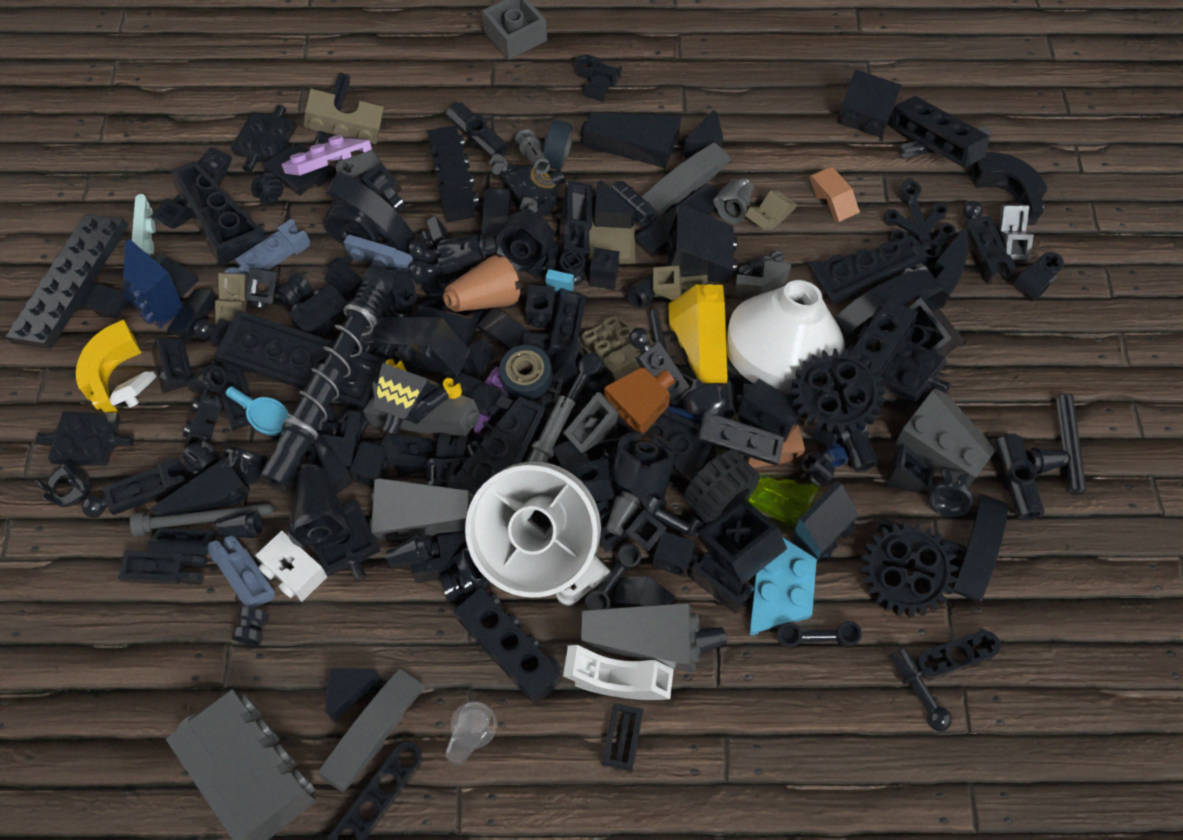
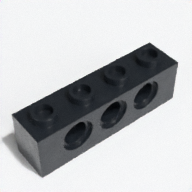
M915 95L894 106L893 128L959 166L966 168L986 156L989 141L988 134Z
M479 588L454 610L456 620L536 706L562 682V674L560 672L562 667L552 656L547 658L540 651L542 646L533 635L529 634L526 636L520 630L522 625L512 613L506 615L500 608L502 603L494 593L490 592L487 594L482 588ZM487 618L498 620V623L492 628L482 625ZM507 639H515L518 642L517 646L510 650L503 648L502 644ZM528 660L538 663V667L531 672L525 671L522 665Z

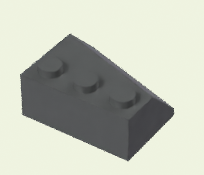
M934 389L903 428L895 443L898 446L899 444L908 446L941 475H943L942 470L944 468L948 469L954 483H956L958 476L961 474H970L966 489L970 487L996 450L949 395L937 389Z

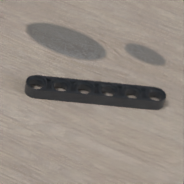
M404 742L394 749L326 840H339L340 834L347 829L355 832L356 840H366L420 768L423 756L416 744ZM407 749L414 750L417 755L415 762L410 766L401 765L399 761L400 754ZM387 775L394 776L397 781L395 789L389 793L382 792L379 787L381 779ZM367 802L374 803L377 808L375 816L370 820L361 819L359 815L361 806Z

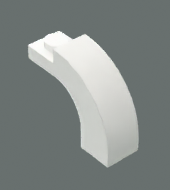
M571 645L567 649L563 676L575 681L576 687L603 695L638 700L670 699L673 668L656 660L621 661L610 659L579 645Z

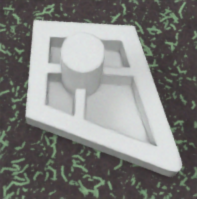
M153 371L143 372L116 386L110 398L112 406L123 401L126 402L129 408L137 405L139 401L135 396L157 377Z

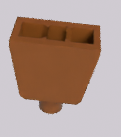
M640 368L604 388V397L619 412V417L634 432H643L644 434L669 406L670 394L666 389L674 384V379L667 370H663L653 377L645 368Z

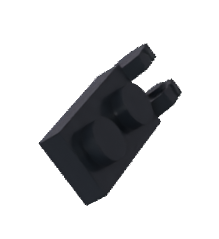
M124 551L118 579L121 582L184 583L200 585L203 584L204 576L198 573L182 572L183 566L203 568L207 565V559L201 556L176 553Z

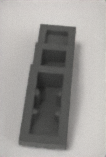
M714 142L690 157L656 183L642 196L657 210L658 214L655 220L672 204L676 207L692 191L697 192L732 160L731 157Z
M399 668L350 727L318 771V776L343 793L382 749L384 740L401 722L404 712L423 691L424 684Z

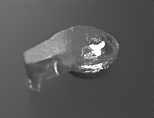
M468 702L454 712L451 719L452 738L445 754L451 765H462L475 749L487 745L494 737L497 729L496 717L486 704ZM490 714L493 718V729H489Z

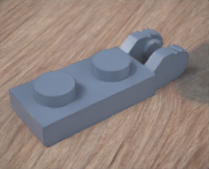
M347 235L344 241L347 255H351L354 258L353 260L358 262H373L385 269L410 270V263L413 262L411 254H406L393 247L353 235Z
M235 536L225 537L223 541L224 547L217 540L209 542L208 553L212 560L217 563L245 607L253 608L273 600L275 596L274 590L248 551L243 549Z

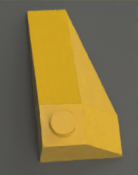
M695 285L669 303V326L672 331H675L680 347L684 348L688 356V362L697 379L703 383H727L723 285Z

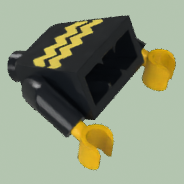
M387 360L386 364H382L380 373L371 383L374 400L373 407L387 413L382 430L398 435L403 419L415 424L420 423L421 419L448 398H458L462 393L460 383L454 386L453 379L446 378L443 381L444 388H442L436 382L407 372L402 361H399L396 365L394 360Z

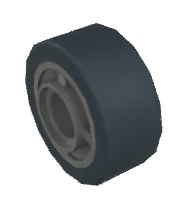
M555 119L552 121L546 134L543 154L549 161L550 168L561 170L570 151L573 125Z

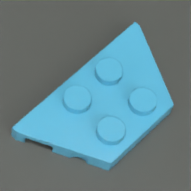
M785 538L783 539L788 549L755 574L749 635L754 636L761 631L774 627L775 629L780 628L785 623L799 622L812 616L817 559Z

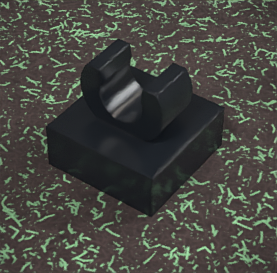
M436 216L427 220L429 230L420 233L421 241L427 244L428 249L437 247L441 240L450 239L447 228Z

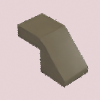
M770 190L760 207H750L745 216L764 230H773L798 204L780 191Z
M679 266L653 268L654 293L671 300H675L695 285H708L707 275L681 277Z

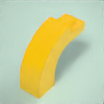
M124 320L114 323L96 334L84 347L77 362L76 381L78 388L89 401H92L96 410L102 409L104 413H119L116 405L112 406L110 401L111 394L108 381L112 371L123 361L141 354L137 341Z

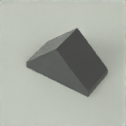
M597 392L566 429L564 434L581 453H584L614 432L619 412L601 392Z

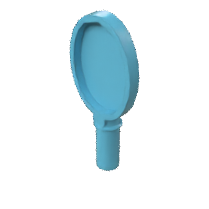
M233 386L229 387L226 391L228 397L246 409L248 421L258 432L268 436L282 434L284 419L291 417L287 415L289 412L279 401L268 397L252 400L251 397L246 396Z

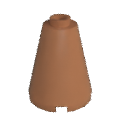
M498 255L489 257L445 288L443 299L446 306L458 312L506 307L515 304L519 299L520 289L516 290L515 282L519 280L513 265L504 256L500 258L497 257Z

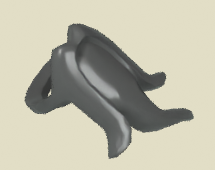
M741 178L737 181L735 179L729 180V183L721 188L713 201L721 218L728 223L737 224L746 217V205L737 194L740 188L749 182L746 178ZM732 199L737 202L741 207V215L737 217L729 215L725 211L724 201Z

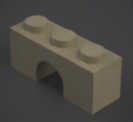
M310 89L305 110L304 127L314 131L343 135V137L369 140L370 143L377 144L383 106L359 101L358 109L355 112L342 113L334 106V94Z

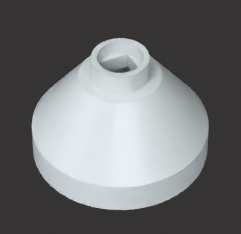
M802 280L791 281L784 287L754 296L742 302L734 310L726 331V352L733 366L754 384L758 379H761L785 394H791V390L794 389L791 387L792 379H797L795 377L796 369L802 370L803 361L811 364L812 354L820 359L822 350H825L829 356L832 355L834 348L837 349L839 355H843L845 351L843 334L822 300L820 290L815 285ZM821 381L813 382L814 385L819 387L825 385Z
M524 462L501 470L485 482L477 491L467 512L465 533L467 546L475 565L491 583L514 595L544 597L565 590L585 573L599 545L601 524L599 511L591 493L576 476L553 464ZM535 510L543 512L551 520L552 526L549 530H543L532 521L531 515Z

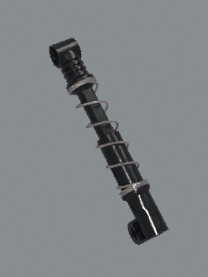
M373 262L369 266L353 301L348 302L343 309L344 314L348 317L344 327L335 325L341 331L332 349L327 346L323 347L326 351L330 352L324 364H319L316 369H311L314 374L305 390L299 391L302 394L293 414H287L291 418L284 419L282 425L283 432L259 475L260 483L284 494H287L307 446L314 443L315 439H317L316 429L319 423L327 419L326 410L332 400L339 397L338 388L343 378L351 374L347 361L349 357L361 354L362 347L358 340L361 336L371 334L373 327L376 326L378 310L390 293L397 274ZM365 327L371 328L369 332L363 333ZM358 343L359 352L355 355H351L356 344ZM346 365L348 368V373L345 376H343L342 371Z

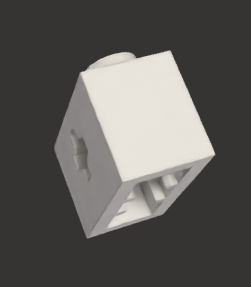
M283 531L276 535L255 555L261 563L258 567L259 570L270 580L273 577L281 582L278 587L290 599L295 595L302 602L327 578L323 568L303 549L293 544ZM288 566H290V567L293 568V569L290 571V570H288V569H286V568H287Z

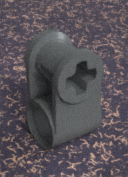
M373 151L363 152L338 161L335 167L336 173L342 172L368 186L361 177L377 166L380 160Z

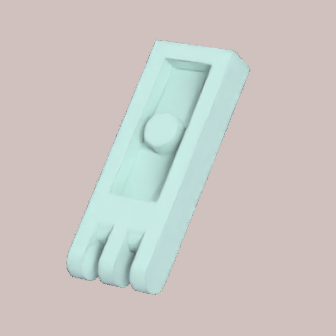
M139 194L135 197L132 241L151 257V254L154 253L152 233L156 231L155 221L151 218L154 212L145 195Z

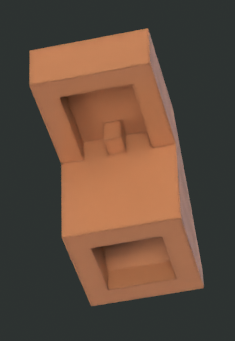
M828 167L809 176L816 198L827 199L834 222H840L860 213L853 189L833 167Z

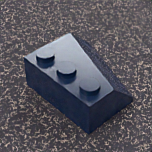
M128 239L125 242L123 296L140 311L138 313L139 316L147 324L154 323L161 329L180 312L183 305L169 272L131 239Z

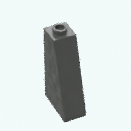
M460 395L455 399L448 398L421 419L418 424L403 419L400 430L467 436L470 430L477 425L481 414L473 399ZM372 397L363 413L371 426L382 428L387 413L373 407L374 400Z

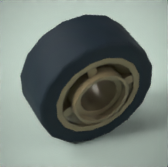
M516 346L506 352L500 361L499 373L503 387L509 395L517 399L519 397L527 400L538 398L551 385L553 374L549 357L542 349L536 346ZM523 370H531V371H532V372H531L530 374H528V375H522V374H520Z

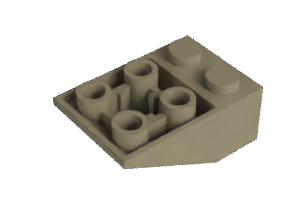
M617 315L607 318L603 323L583 332L578 339L585 355L596 353L603 357L605 362L603 370L608 373L609 379L607 386L641 368L635 357L641 354L642 351L632 347L629 342V334L635 328Z

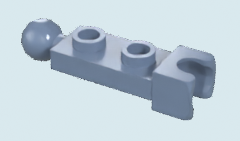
M290 219L279 226L276 233L236 258L238 268L230 267L224 272L249 274V268L252 267L270 270L295 253L297 255L310 246L309 237L305 231L298 232L295 221Z

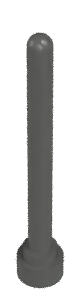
M261 504L152 517L151 515H146V513H135L130 516V528L134 537L145 536L155 528L214 522L248 510L258 512L261 516L270 515L273 513L274 508L271 504Z

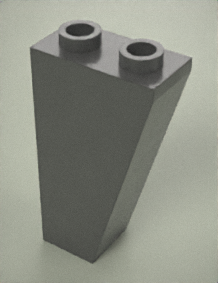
M376 479L374 491L372 492L373 514L370 519L371 533L387 543L410 539L416 535L422 537L465 531L467 512L474 495L468 490Z
M689 603L582 611L581 640L589 649L640 661L656 660L668 667L686 672H696V662H700V647L698 643H695V632H699L700 628L698 613H694Z

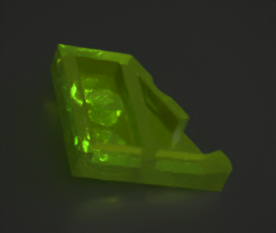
M760 478L748 502L756 509L796 528L799 519L809 510L820 486L817 487L813 483L811 485L796 484L795 480L784 479L777 481L772 478Z

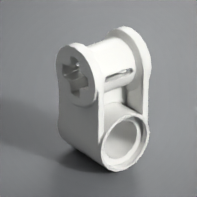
M594 556L585 573L568 589L556 593V598L564 605H574L589 591L600 585L606 579L610 570Z

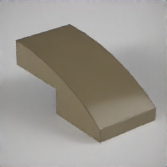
M218 273L219 300L215 301L216 325L219 319L232 322L238 310L246 312L247 300H245L248 274Z

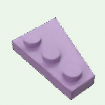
M343 135L332 136L328 139L329 142L325 144L313 145L309 148L310 151L306 153H297L290 156L291 160L282 163V167L286 174L302 175L327 166L329 164L328 160L334 161L352 157L350 153L352 151L372 150L370 141L343 138Z

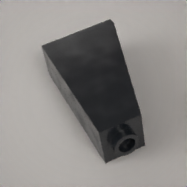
M591 112L588 121H584L582 124L580 135L583 136L584 147L666 168L680 134L682 116Z

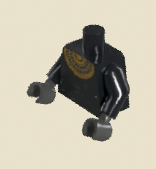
M494 154L489 165L494 166L492 172L495 175L503 174V189H510V200L519 212L524 209H531L534 213L547 217L558 201L557 186L565 183L563 173L558 169L550 174L547 172L545 174H538L533 165H514L506 162L503 156Z

